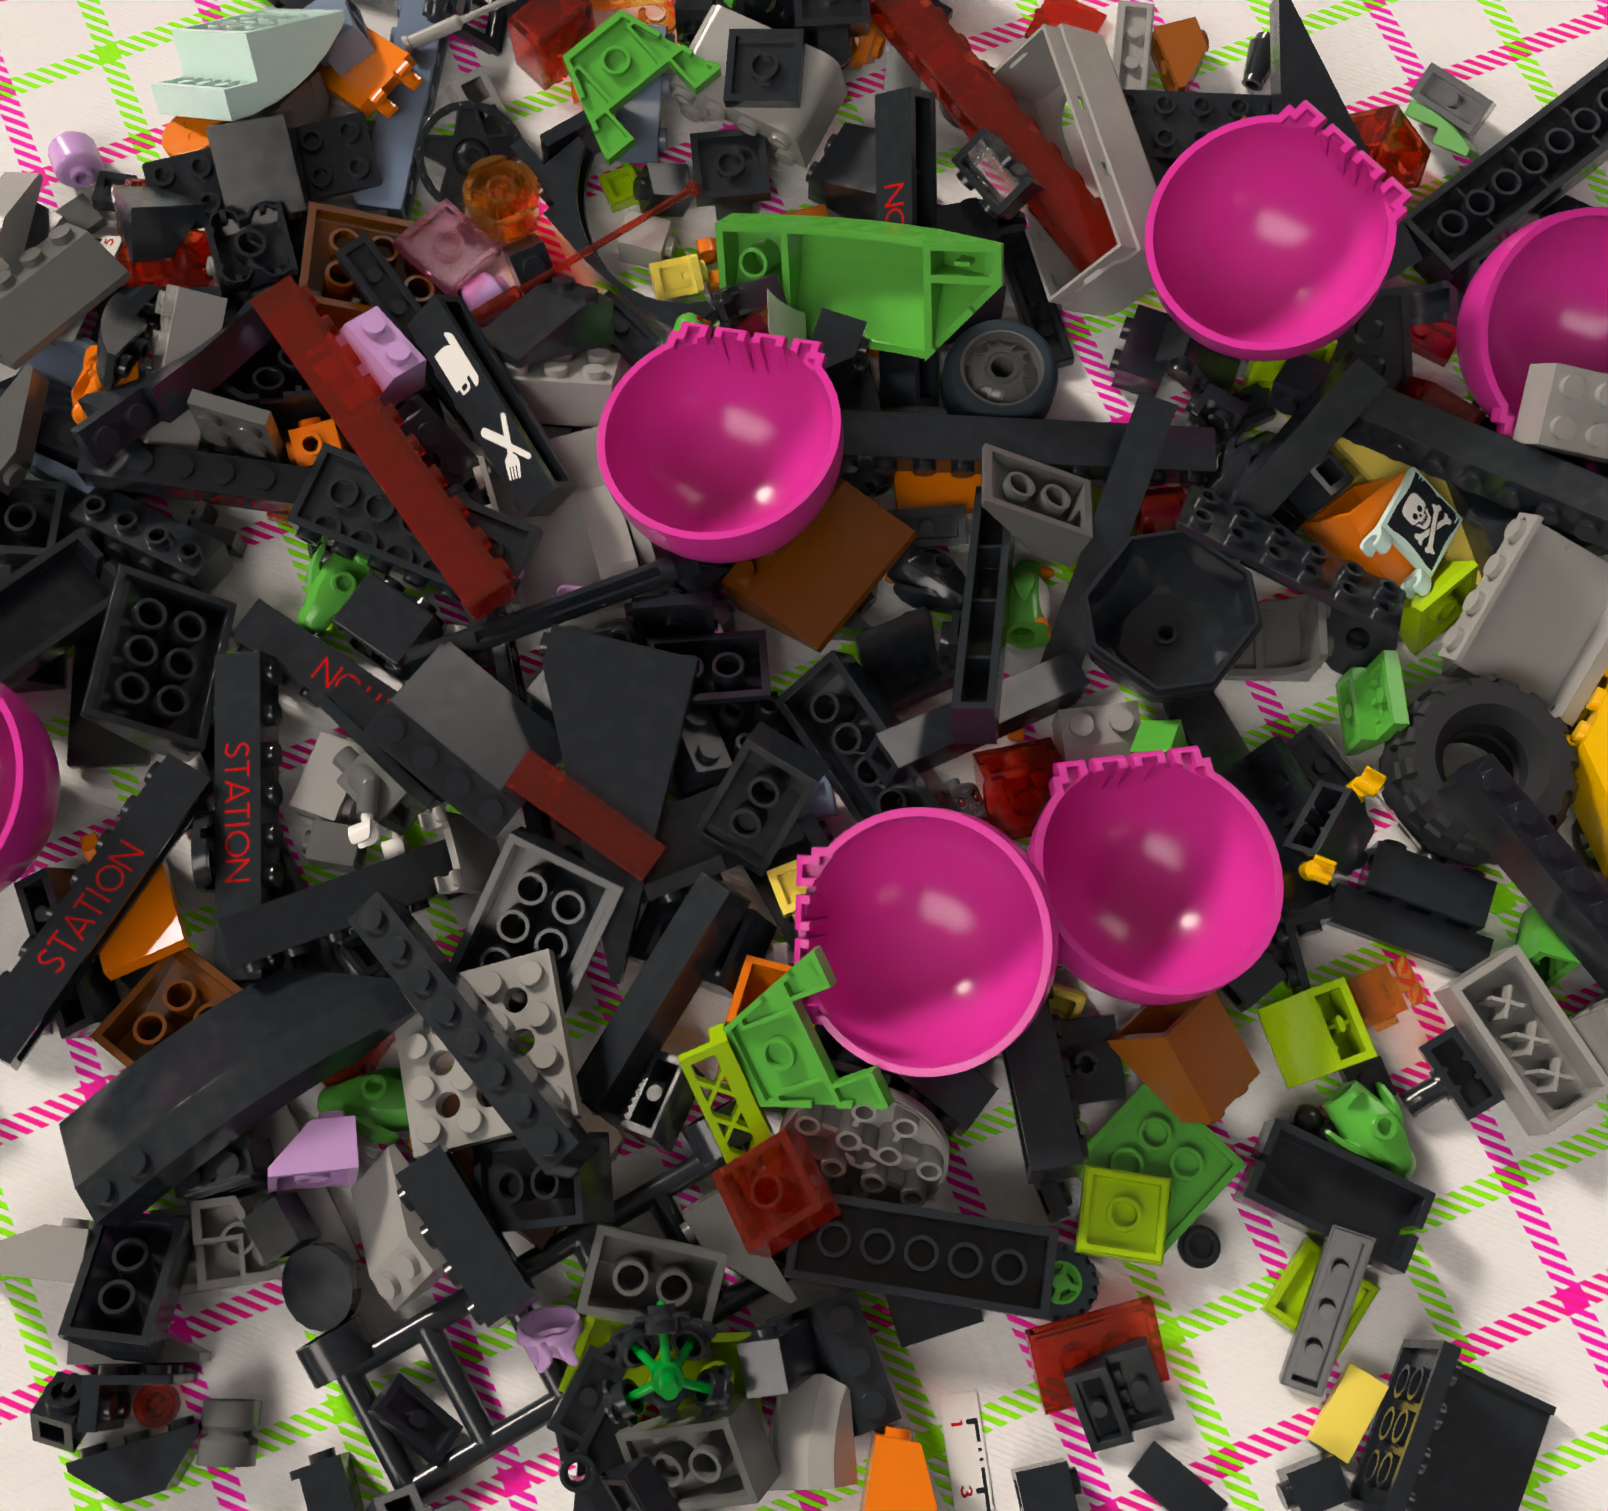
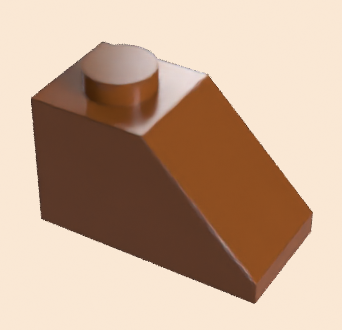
M1196 16L1154 27L1150 55L1165 91L1188 92L1201 68L1205 53L1209 49L1207 33L1205 30L1200 29Z

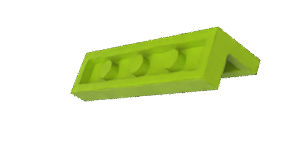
M723 1022L708 1029L710 1042L678 1055V1061L744 1202L747 1204L793 1184L790 1169L787 1163L785 1165L779 1152L777 1138L764 1109L760 1107L734 1054L728 1036L723 1031L725 1027ZM715 1055L720 1067L714 1080L696 1075L692 1064ZM724 1076L728 1082V1085L721 1083ZM702 1087L710 1089L707 1096ZM717 1092L735 1098L736 1104L731 1116L713 1111L711 1105ZM740 1113H742L745 1121L738 1119ZM719 1123L726 1125L724 1131H722ZM734 1128L752 1134L753 1139L747 1152L729 1146L728 1140ZM757 1148L759 1149L761 1156L755 1155ZM736 1159L742 1160L740 1167ZM751 1163L767 1168L771 1178L749 1187L744 1176Z

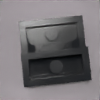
M1146 1336L1103 1351L1064 1373L1065 1383L1092 1453L1134 1442L1133 1431L1175 1420L1171 1402Z

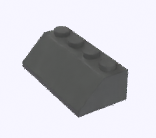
M69 223L59 225L49 232V237L36 247L25 250L19 256L18 261L6 270L0 271L1 364L17 370L132 278L129 271L89 231Z

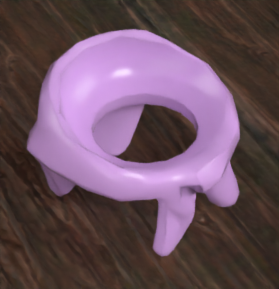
M545 1306L532 1310L521 1318L517 1323L516 1341L519 1345L526 1348L533 1364L537 1367L538 1373L546 1371L551 1366L553 1358L564 1360L567 1364L576 1366L579 1360L574 1352V1346L577 1337L584 1330V1324L579 1313L571 1306Z

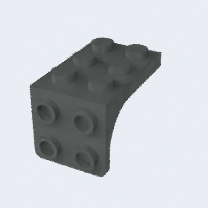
M196 389L191 390L187 405L211 453L291 464L286 449V442H290L289 430H278L271 411Z
M1306 594L1285 600L1258 602L1263 627L1223 680L1308 682L1317 670L1322 667L1328 656H1331L1333 653L1332 632H1327V618L1330 616L1331 607Z

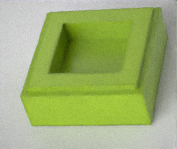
M633 164L598 176L599 184L612 213L639 204L633 195V183L635 178L638 177Z

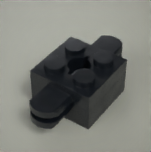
M793 0L794 29H804L806 40L815 39L817 49L833 57L839 63L842 71L846 69L852 57L851 37L869 36L871 25L870 1Z
M975 197L967 198L960 203L943 206L937 204V229L1004 243V249L1022 246L1028 242L1025 229L1028 228L1026 226L1027 220L1022 211H1018L1010 220H1006L999 216L996 219L992 218L980 205L979 202L982 199Z

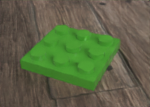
M1143 1082L1087 1142L1089 1161L1084 1162L1083 1168L1085 1165L1171 1178L1165 1254L1240 1172L1246 1163L1206 1125L1202 1123H1182ZM1083 1168L1080 1177H1077L1081 1182L1083 1178Z

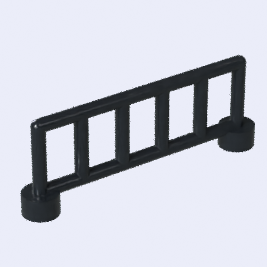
M735 1098L714 1108L713 1111L731 1116L736 1104ZM740 1113L738 1119L745 1121L742 1113ZM704 1115L681 1129L694 1155L614 1200L615 1221L600 1223L620 1228L650 1210L666 1239L690 1244L679 1225L686 1221L673 1196L723 1167L726 1168L739 1191ZM719 1123L722 1131H724L726 1125ZM734 1128L728 1143L731 1147L745 1151L743 1144L753 1137L749 1132ZM736 1159L740 1167L742 1160ZM750 1163L744 1176L749 1187L762 1182L754 1165ZM770 1194L747 1203L746 1206L775 1257L773 1261L784 1277L790 1231ZM598 1223L569 1226L555 1234L542 1251L537 1247H533L517 1257L531 1279L575 1254L585 1273ZM746 1277L724 1290L721 1286L712 1323L717 1325L771 1292ZM785 1278V1280H786L787 1283L792 1280V1279H786V1278ZM464 1288L375 1339L371 1338L360 1315L357 1314L351 1317L345 1324L327 1330L295 1351L315 1389L337 1380L394 1490L414 1483L420 1499L546 1426L563 1395V1392L558 1391L566 1368L561 1359L553 1358L551 1366L543 1373H538L548 1393L494 1425L443 1330L470 1314L466 1307V1302L471 1299ZM532 1305L510 1319L516 1333L517 1323L525 1314L534 1310ZM420 1343L471 1439L447 1452L440 1465L428 1463L416 1471L400 1439L367 1412L377 1396L366 1374Z

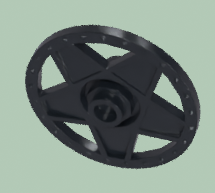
M459 101L448 104L437 110L426 121L418 136L415 161L420 180L431 197L450 211L467 216L472 215L477 209L484 215L494 213L509 204L518 194L524 183L525 176L518 169L513 186L509 189L499 167L516 154L510 146L522 136L515 124L503 112L493 106L477 101ZM457 111L453 135H428L440 119ZM479 112L495 118L509 133L486 135ZM424 156L446 169L440 191L436 189L428 176ZM473 188L494 202L491 205L481 207L457 204Z

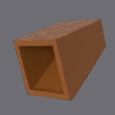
M1216 991L1199 999L1178 1004H1144L1107 1040L1113 1051L1182 1123L1209 1125L1219 1121L1225 1115L1224 1110L1236 1098L1244 1095L1249 1089L1248 1085L1260 1074Z

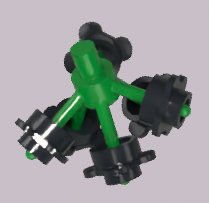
M659 1300L657 1305L648 1306L647 1316L635 1317L632 1325L624 1326L619 1331L613 1333L609 1339V1346L616 1353L614 1363L619 1368H636L645 1364L651 1371V1382L638 1387L634 1381L628 1378L618 1383H614L610 1378L603 1381L602 1390L605 1394L602 1399L603 1408L612 1422L615 1424L626 1422L629 1427L635 1426L638 1422L637 1415L643 1412L644 1403H652L657 1407L662 1418L673 1419L678 1414V1406L684 1399L690 1398L692 1395L695 1404L701 1407V1412L705 1417H712L717 1410L726 1411L734 1394V1385L730 1380L732 1377L730 1366L722 1365L719 1371L705 1369L698 1375L696 1380L684 1378L682 1369L686 1360L696 1361L712 1356L714 1348L711 1343L712 1339L717 1335L716 1326L710 1321L691 1318L690 1311L676 1312L675 1303L666 1304L664 1300ZM669 1333H675L671 1338L673 1349L678 1354L676 1359L671 1358ZM650 1335H659L661 1359L658 1361L652 1358L655 1351V1341Z

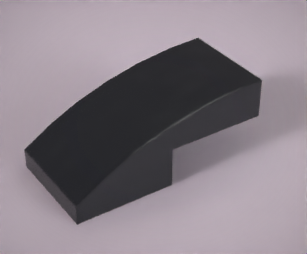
M1155 1441L1151 1443L1128 1474V1478L1167 1511H1225L1229 1506L1227 1501Z

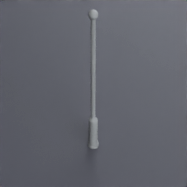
M497 0L461 17L453 15L409 36H401V40L406 51L412 54L418 48L461 30L463 24L516 0Z

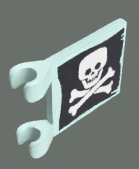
M1415 467L1409 468L1378 524L1361 542L1360 549L1370 558L1374 556L1375 551L1381 555L1387 553L1391 545H1393L1415 568L1402 582L1400 588L1406 591L1408 599H1412L1416 592L1420 596H1425L1431 590V577L1463 518Z

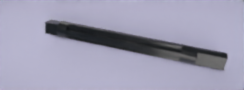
M672 554L526 608L406 649L405 652L413 673L421 667L446 638L468 657H471L488 649L547 629L552 624L558 625L632 597L701 574L699 562Z

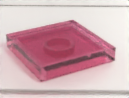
M447 198L394 239L393 248L449 296H453L496 260L502 252L501 246Z

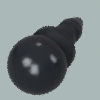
M1306 1103L1300 1104L1291 1111L1289 1117L1290 1124L1328 1142L1324 1132L1326 1129H1331L1333 1122L1329 1119L1324 1120L1321 1111L1316 1106Z

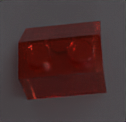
M1048 737L972 753L976 786L988 811L986 822L1001 830L1012 840L1031 837L1041 813L1051 799L1048 782L1054 777L1053 764L1063 762L1052 739Z

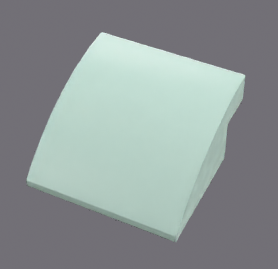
M266 8L173 29L172 34L183 76L151 84L158 113L232 122L269 107L293 91L314 71L329 51L346 19L344 10Z

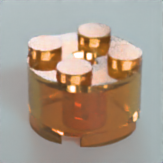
M503 155L485 157L471 166L468 176L463 183L462 190L465 219L471 231L483 240L487 246L493 248L504 246L533 233L538 227L539 185L530 167L521 161L517 163L507 160V156Z

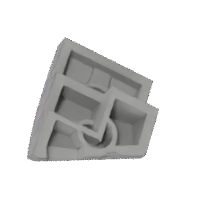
M235 1195L192 1201L189 1206L149 1211V1214L187 1218L192 1229L194 1248L179 1296L283 1278V1271L277 1262L266 1265L242 1222L248 1215Z

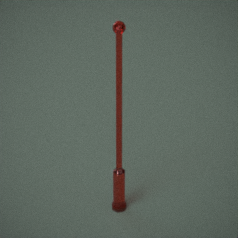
M696 181L688 182L686 189L521 286L514 285L471 310V314L479 325L513 305L523 297L525 292L556 275L687 196H697L701 191L700 184Z

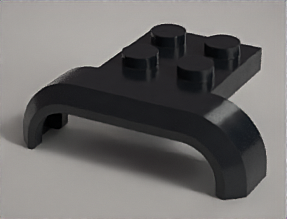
M1447 280L1419 286L1380 289L1376 299L1364 315L1350 329L1337 338V346L1332 356V365L1336 366L1343 356L1351 350L1388 381L1385 387L1414 398L1411 326L1436 324L1458 319L1457 289Z

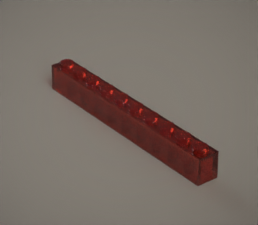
M869 0L870 16L873 23L930 91L935 92V98L971 140L983 126L999 133L1046 188L1034 195L1024 206L1080 273L1117 245L1103 201L1099 197H1094L1086 188L1081 174L1075 169L1071 170L1066 164L1056 144L1051 141L1048 142L1040 133L1035 119L1029 114L1025 115L1020 109L1010 89L1002 87L995 79L989 64L985 60H979L971 50L967 38L962 33H957L949 24L948 17L941 7H935L930 0ZM989 154L986 160L1013 191L1017 185L992 155Z
M289 275L250 300L262 321L475 622L516 595L509 582L515 578L509 566L502 557L494 561L487 551L493 545L479 525L473 530L469 526L465 518L470 516V513L457 494L452 498H449L443 487L448 485V482L435 464L427 467L421 459L426 452L414 434L411 433L407 437L403 434L399 427L404 424V421L394 406L389 403L384 407L378 399V396L383 394L371 374L368 373L365 376L360 374L356 368L362 364L360 359L348 343L341 347L335 339L341 333L326 313L322 317L317 314L314 308L320 304L308 286L305 284L299 288Z

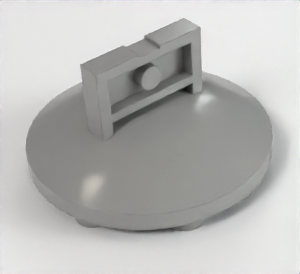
M889 1087L895 1101L889 1108L884 1110H874L873 1106L855 1105L853 1109H837L836 1105L815 1104L812 1108H788L780 1125L777 1145L785 1165L787 1163L790 1169L793 1183L797 1188L921 1207L939 1190L946 1178L950 1155L947 1135L938 1119L923 1104L909 1095Z

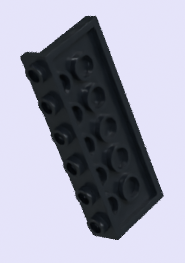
M325 442L286 519L297 531L295 536L310 545L318 546L319 542L332 546L331 551L342 558L353 561L355 556L367 560L366 565L379 573L389 575L390 571H394L404 575L403 581L416 588L425 590L427 585L440 590L439 595L446 600L456 604H461L463 600L476 605L475 610L493 619L498 618L499 614L503 616L514 612L510 605L544 534L539 527Z

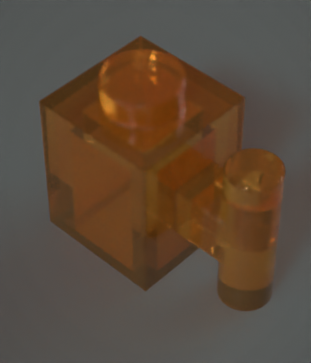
M1405 955L1390 962L1397 975L1396 978L1392 977L1386 963L1346 981L1365 1027L1368 1028L1373 1025L1376 1033L1399 1023L1396 1015L1409 1009L1401 995L1402 993L1406 992L1413 1007L1428 1001Z

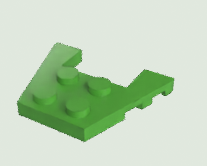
M622 10L617 11L562 56L605 162L609 166L635 146L634 138L613 114L664 72L672 69L695 96L721 76V68L717 63L711 60L707 62L694 55L692 49L683 44L678 46L662 37L660 31Z
M820 945L814 947L723 1028V1031L728 1036L734 1054L760 1107L812 1108L815 1104L836 1105L837 1109H853L855 1105L873 1106L874 1110L887 1109L895 1100L878 1065L838 1077L801 1001V998L829 989L837 982Z

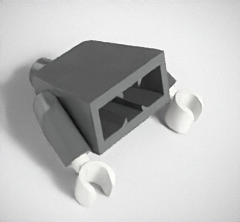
M351 746L344 747L336 754L332 763L342 772L337 779V783L357 802L356 814L361 816L362 821L348 827L350 842L353 845L358 844L360 849L377 843L380 839L377 822L387 828V831H392L393 839L381 842L385 860L409 852V847L403 834L418 819V814L424 813L427 808L366 751L359 755Z

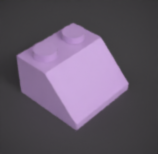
M375 306L344 324L313 365V371L363 424L425 387L426 359L379 307Z
M327 1111L318 1115L319 1119L310 1120L268 1167V1193L356 1184L359 1160L355 1115L345 1116L344 1111Z

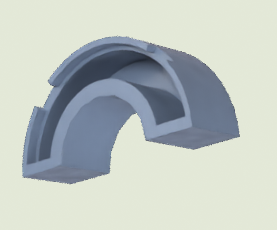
M647 24L660 31L662 37L675 43V33H668L667 25ZM663 73L616 111V119L635 140V146L620 157L617 162L658 163L659 150L666 151L667 128L660 127L662 97H669L670 74Z

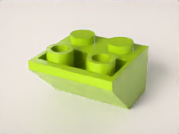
M1345 977L1302 991L1255 1011L1287 1089L1377 1057Z

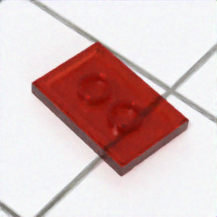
M1149 1295L1024 1330L1041 1406L1045 1415L1075 1407L1064 1380L1065 1372L1103 1351L1141 1337H1147L1162 1381L1170 1380L1154 1302Z

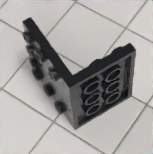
M1404 1339L1387 1384L1389 1388L1380 1403L1349 1489L1353 1500L1345 1502L1344 1505L1355 1511H1518L1550 1415L1554 1416L1557 1407L1462 1364L1458 1360L1462 1348L1444 1340Z

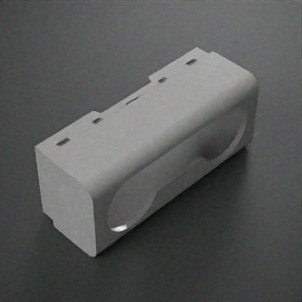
M1060 23L1057 27L1043 24L976 87L991 130L1001 135L1046 188L1034 195L1023 206L1030 226L1025 229V233L1048 301L1061 304L1062 309L1066 311L1109 316L1122 311L1154 287L1146 259L1145 228L1149 207L1157 186L1104 37L1101 34ZM1066 101H1068L1117 242L1115 247L1098 260H1094L1097 230L1063 135L1062 115Z

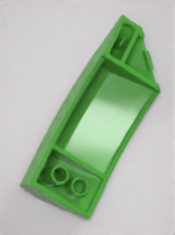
M731 213L715 223L719 288L778 273L788 306L805 313L806 340L811 339L821 310L825 308L867 321L866 337L872 339L870 349L923 358L926 361L1004 284V243L951 231L875 220L781 214Z

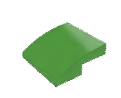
M1410 100L1404 115L1418 123L1436 129L1437 132L1433 138V144L1472 161L1480 157L1475 146L1456 126L1427 107Z
M1383 650L1367 668L1351 667L1335 684L1344 753L1346 756H1354L1386 742L1397 731L1404 730L1410 724L1399 651Z

